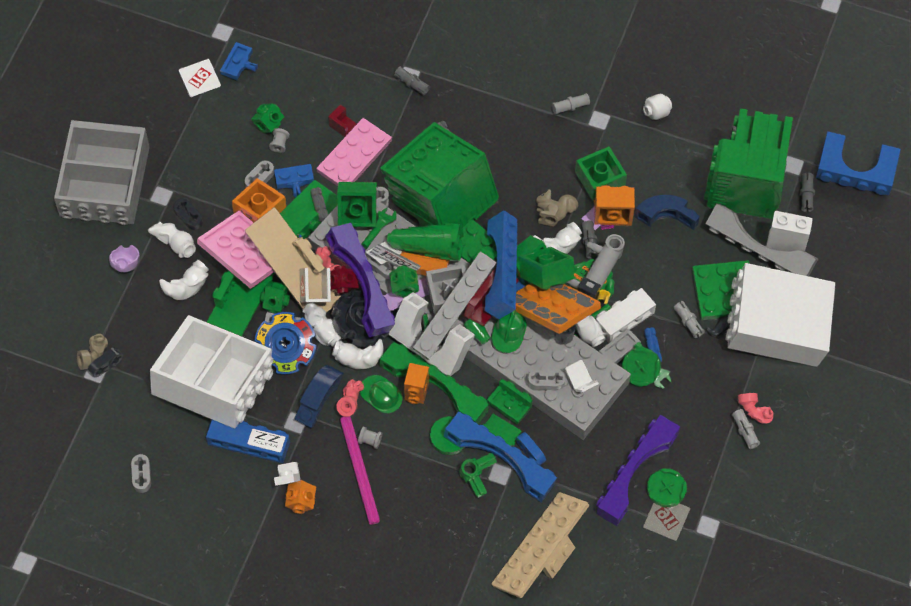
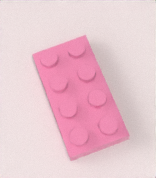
M362 118L316 168L317 172L336 186H338L339 182H355L391 143L392 137Z

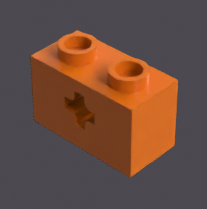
M410 363L404 383L405 400L412 404H424L429 385V367Z

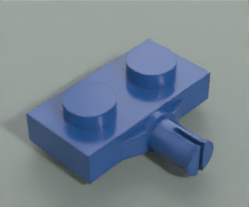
M236 42L220 69L221 75L238 80L245 68L255 72L258 64L249 62V58L253 53L252 48Z
M311 164L274 170L277 189L293 188L294 197H297V192L298 195L301 193V186L310 184L314 180Z

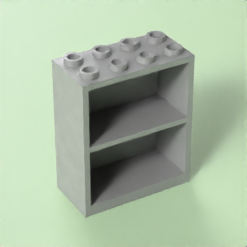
M71 120L54 197L60 217L65 219L79 218L84 221L98 220L103 223L117 222L122 225L134 224L149 152V142L145 128Z

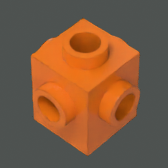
M302 480L288 484L285 507L292 509L294 513L298 514L312 510L315 503L316 486Z

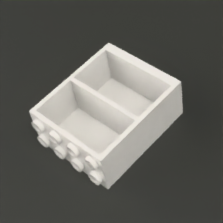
M745 263L742 270L739 269L737 277H734L732 281L734 295L732 294L730 298L732 312L728 316L730 329L726 333L728 348L817 367L829 352L835 282Z
M188 315L150 369L151 394L235 429L239 422H243L248 408L251 409L253 407L256 396L262 393L265 382L269 381L273 375L272 349Z

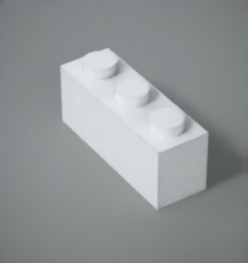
M641 288L638 291H632L623 301H617L607 312L602 311L598 314L596 320L601 325L602 332H606L604 337L610 343L626 329H632L654 314L656 304Z

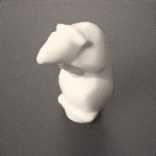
M159 222L148 230L150 234L156 236L163 243H169L171 249L179 254L180 258H188L195 252L196 247L192 236L187 232L177 230L172 223L162 224Z
M572 222L567 224L566 228L560 230L555 238H544L542 241H544L546 247H553L568 254L581 239L580 235L582 232Z
M197 260L193 263V266L185 271L182 279L171 280L170 283L160 279L159 282L165 295L175 300H184L194 296L201 289L208 277L207 271L209 269L201 261Z
M314 302L308 303L303 309L305 319L314 327L315 338L321 344L334 347L336 340L340 341L343 339L335 331L332 324L333 320L326 318V311L322 307L315 305Z
M589 315L575 324L580 338L584 342L591 344L592 347H596L605 341L606 338L604 336L606 332H602L601 325L593 316Z
M379 339L374 346L370 345L362 350L353 344L336 340L332 355L335 356V360L353 369L371 368L377 364L383 355V342Z

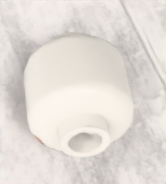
M657 94L645 100L643 110L646 116H649L652 120H658L669 115L672 103L667 96Z

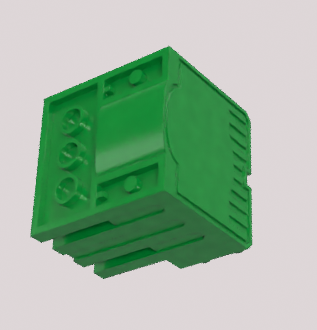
M740 108L739 116L735 115L730 140L721 139L718 145H714L704 200H707V206L714 209L716 204H721L735 213L773 219L774 212L778 209L782 198L793 117L785 116L784 122L777 121L778 115H768L759 111H755L754 117L747 116L748 110Z
M435 122L380 167L381 172L386 175L384 180L388 184L389 193L393 195L391 198L393 203L417 218L420 227L444 225L445 223H462L464 227L471 219L476 220L499 198L485 153Z

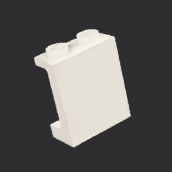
M775 211L766 247L780 251H805L810 235L812 218Z

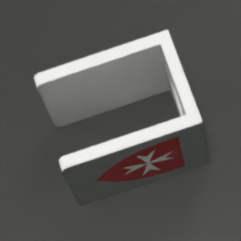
M301 268L299 270L300 302H331L330 268H324L321 271L322 299H309L308 268Z

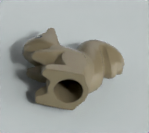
M549 189L536 199L538 207H541L537 208V211L542 216L539 218L538 223L555 226L558 221L565 218L567 212L572 213L577 210L579 205L577 199L567 194L561 196L559 201H554L551 199V190Z

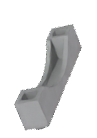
M716 204L706 222L710 226L709 230L716 234L721 232L726 235L725 239L735 243L737 241L743 244V249L748 252L753 250L759 253L758 257L766 262L769 260L775 262L774 266L782 271L787 269L792 273L809 277L818 261V258L804 250L780 251L760 244L745 231L737 214L721 204Z
M480 251L414 345L413 349L430 360L497 262Z

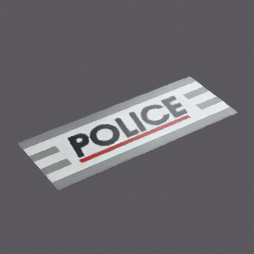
M380 244L370 251V253L397 267L404 265L416 271L421 267L417 263Z

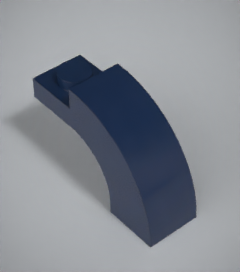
M658 195L648 198L639 204L635 210V218L649 227L656 220L667 217L676 219L694 230L698 225L700 216L694 210L687 208V200L674 195Z
M329 365L322 367L303 394L295 420L313 428L326 400L337 390L344 373Z

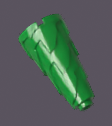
M445 223L444 225H427V227L393 229L391 233H388L387 243L391 244V248L405 250L406 252L459 262L463 251V242H461V237H464L462 223Z

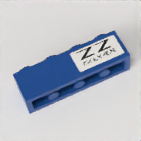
M212 419L206 436L208 445L279 463H284L290 444L289 435L284 431L268 430L261 425L257 427L252 426L245 421L239 422L234 429Z

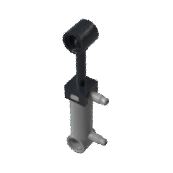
M612 234L606 238L604 247L588 242L587 247L599 253L598 257L581 282L573 279L567 281V283L577 288L578 291L597 299L604 282L617 260L622 256L625 244L624 239L620 235ZM576 325L568 328V332L560 334L555 332L556 341L561 344L570 343L573 340Z

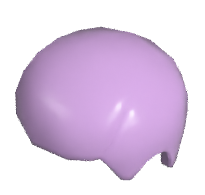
M120 245L109 256L111 267L119 272L134 270L139 262V251L133 245H130L128 248Z

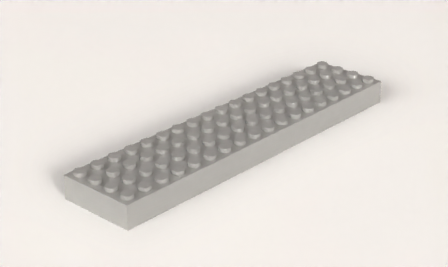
M377 200V221H378V211H382L383 209L388 208L387 206H385L384 204H382V203L379 202L378 200ZM338 205L308 237V241L312 245L311 249L317 250V248H323L324 246L330 248L325 236L331 227L338 226ZM388 208L386 214L392 216L394 211ZM396 213L397 219L383 227L370 246L365 249L366 258L368 254L366 252L378 244L387 241L388 233H391L393 229L416 226ZM353 227L358 233L360 244H362L374 227ZM331 253L329 255L334 265L346 266V269H351L349 265L335 254ZM412 253V254H417V255L425 256L424 254ZM461 258L459 262L449 261L448 267L464 264L467 271L470 263ZM387 268V272L394 271V268ZM373 270L375 278L379 281L382 294L386 295L392 292L390 280ZM417 274L418 280L426 278L424 275ZM430 295L422 298L429 302L424 314H427L430 324L435 316ZM465 310L462 311L450 330L459 324L464 327L465 322L469 320V318L464 316ZM492 316L485 325L491 339L482 345L473 338L465 358L498 381L504 379L505 381L512 382L516 389L530 395L533 400L532 405L584 440L628 386L631 374L575 335L570 343H559L555 339L554 331L525 317L527 328L520 348L511 353H502L492 343V333L497 320L496 317ZM422 317V320H421V327H422V328H424L423 317ZM449 332L447 333V335L445 336V338L443 339L442 342L445 343V340H446V338H447ZM579 360H583L591 379L599 383L582 393L575 392L565 371V367ZM533 370H559L565 374V386L560 390H535L529 386L528 376ZM536 376L534 379L535 383H539V377ZM558 377L554 378L555 383H559Z

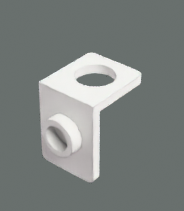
M583 360L565 367L575 392L582 393L599 384L598 381L591 379Z

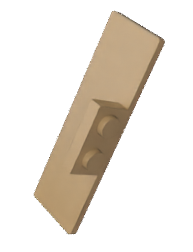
M272 208L245 229V233L302 309L311 302H300L299 270L301 268H308L309 299H322L321 271L324 269L322 265L324 263L318 254L315 255L311 250L312 245L306 238H297L276 208ZM331 291V302L314 303L327 312L334 307L336 301L341 296L337 294V291Z
M559 492L494 579L492 586L522 598L542 570L547 577L553 579L575 549L568 534L589 507L588 502Z

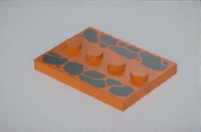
M530 283L516 292V312L558 334L601 308L600 301L565 284H557L549 289H541Z

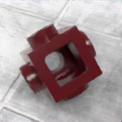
M336 266L334 270L330 271L331 291H337V294H346L350 290L359 288L358 278L352 269H346V266Z

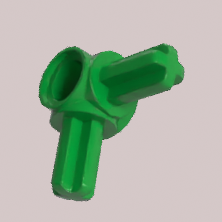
M493 453L477 460L476 458L467 459L459 469L460 477L466 483H470L476 497H482L487 493L480 476L482 470L497 463ZM464 467H472L474 473L468 474L464 470Z

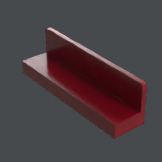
M496 267L470 299L464 316L482 326H485L492 317L491 314L485 311V297L493 284Z

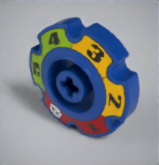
M291 312L273 314L272 321L270 323L263 321L255 335V342H259V344L272 349V366L276 367V373L279 374L299 372V366L301 364L308 366L317 350V345L312 343V339L316 337L312 325L303 317L300 320H296V314ZM285 338L290 341L287 348L282 345V342H285Z

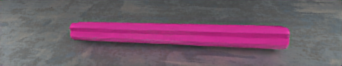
M344 416L340 419L368 521L371 525L377 524L380 521L352 420L350 416Z

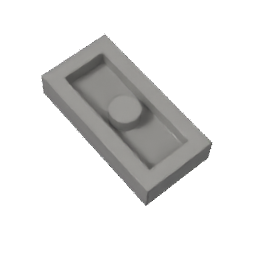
M626 329L599 352L617 364L631 350L635 349L634 345L636 343H641V341L629 329Z

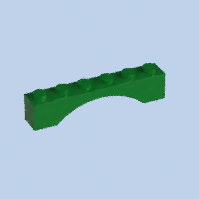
M393 341L381 356L380 367L395 377H406L410 363L429 367V383L437 386L449 397L457 413L461 412L462 414L469 415L475 423L479 424L488 413L489 403L484 397L476 396L465 385H459L453 377L444 375L436 366L427 364L421 356L413 355L404 345H398Z

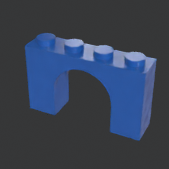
M827 131L816 178L825 182L839 183L842 186L856 187L859 190L873 191L879 195H889L894 181L900 149L882 144L877 165L869 171L858 172L850 169L842 159V150L846 136Z

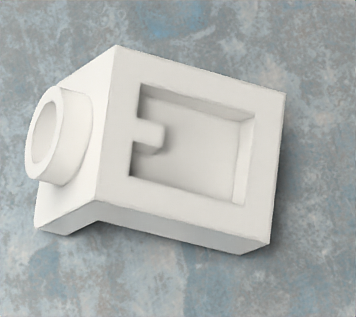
M297 462L278 465L279 477L274 478L275 486L300 481Z

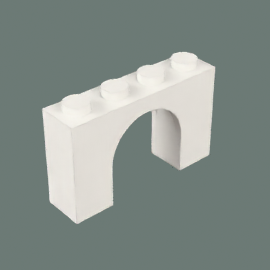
M412 292L402 300L395 317V325L390 330L389 335L412 352L421 356L426 362L436 366L443 374L451 376L460 369L475 334L462 325H457L449 331L444 345L437 348L430 360L426 359L416 352L413 347L423 334L421 320L429 302Z

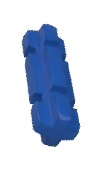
M653 327L646 328L644 334L647 339L648 349L653 350L662 362L655 329Z

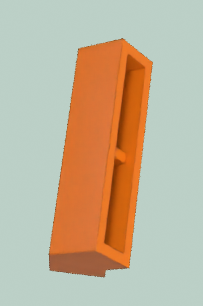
M401 252L400 254L421 266L416 271L419 275L426 276V271L447 268L449 265L448 260Z

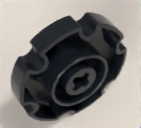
M351 291L350 296L342 295L336 301L332 310V315L335 316L332 324L338 335L343 339H351L353 345L360 347L374 346L375 342L379 339L384 342L390 332L368 337L362 323L365 306L363 291Z

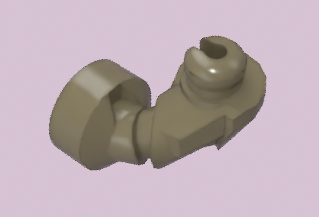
M96 334L90 338L89 348L91 352L88 350L77 352V363L80 370L88 369V366L95 359L103 355L108 341L102 334Z

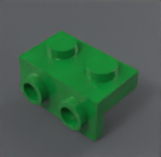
M501 379L499 386L490 395L487 402L518 425L532 409L533 400L526 392L516 389L512 382Z

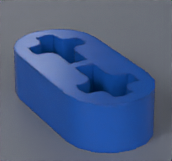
M523 432L516 437L517 444L528 458L536 460L539 466L546 462L545 455L527 433Z

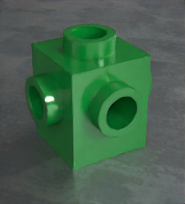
M262 104L257 108V113L251 118V121L262 133H269L281 125V121L285 116L280 112L281 109L277 105Z
M402 265L389 273L392 294L405 298L412 292L420 291L416 270Z
M270 281L261 294L262 308L268 309L272 313H278L285 306L287 307L290 295H287V287L282 283Z

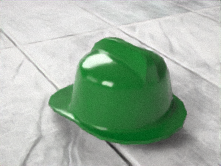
M514 310L503 318L496 320L492 333V343L498 351L511 353L520 348L527 328L525 317Z
M379 375L369 376L362 381L364 390L360 391V394L375 409L382 413H392L399 409L403 397L401 391L393 383Z

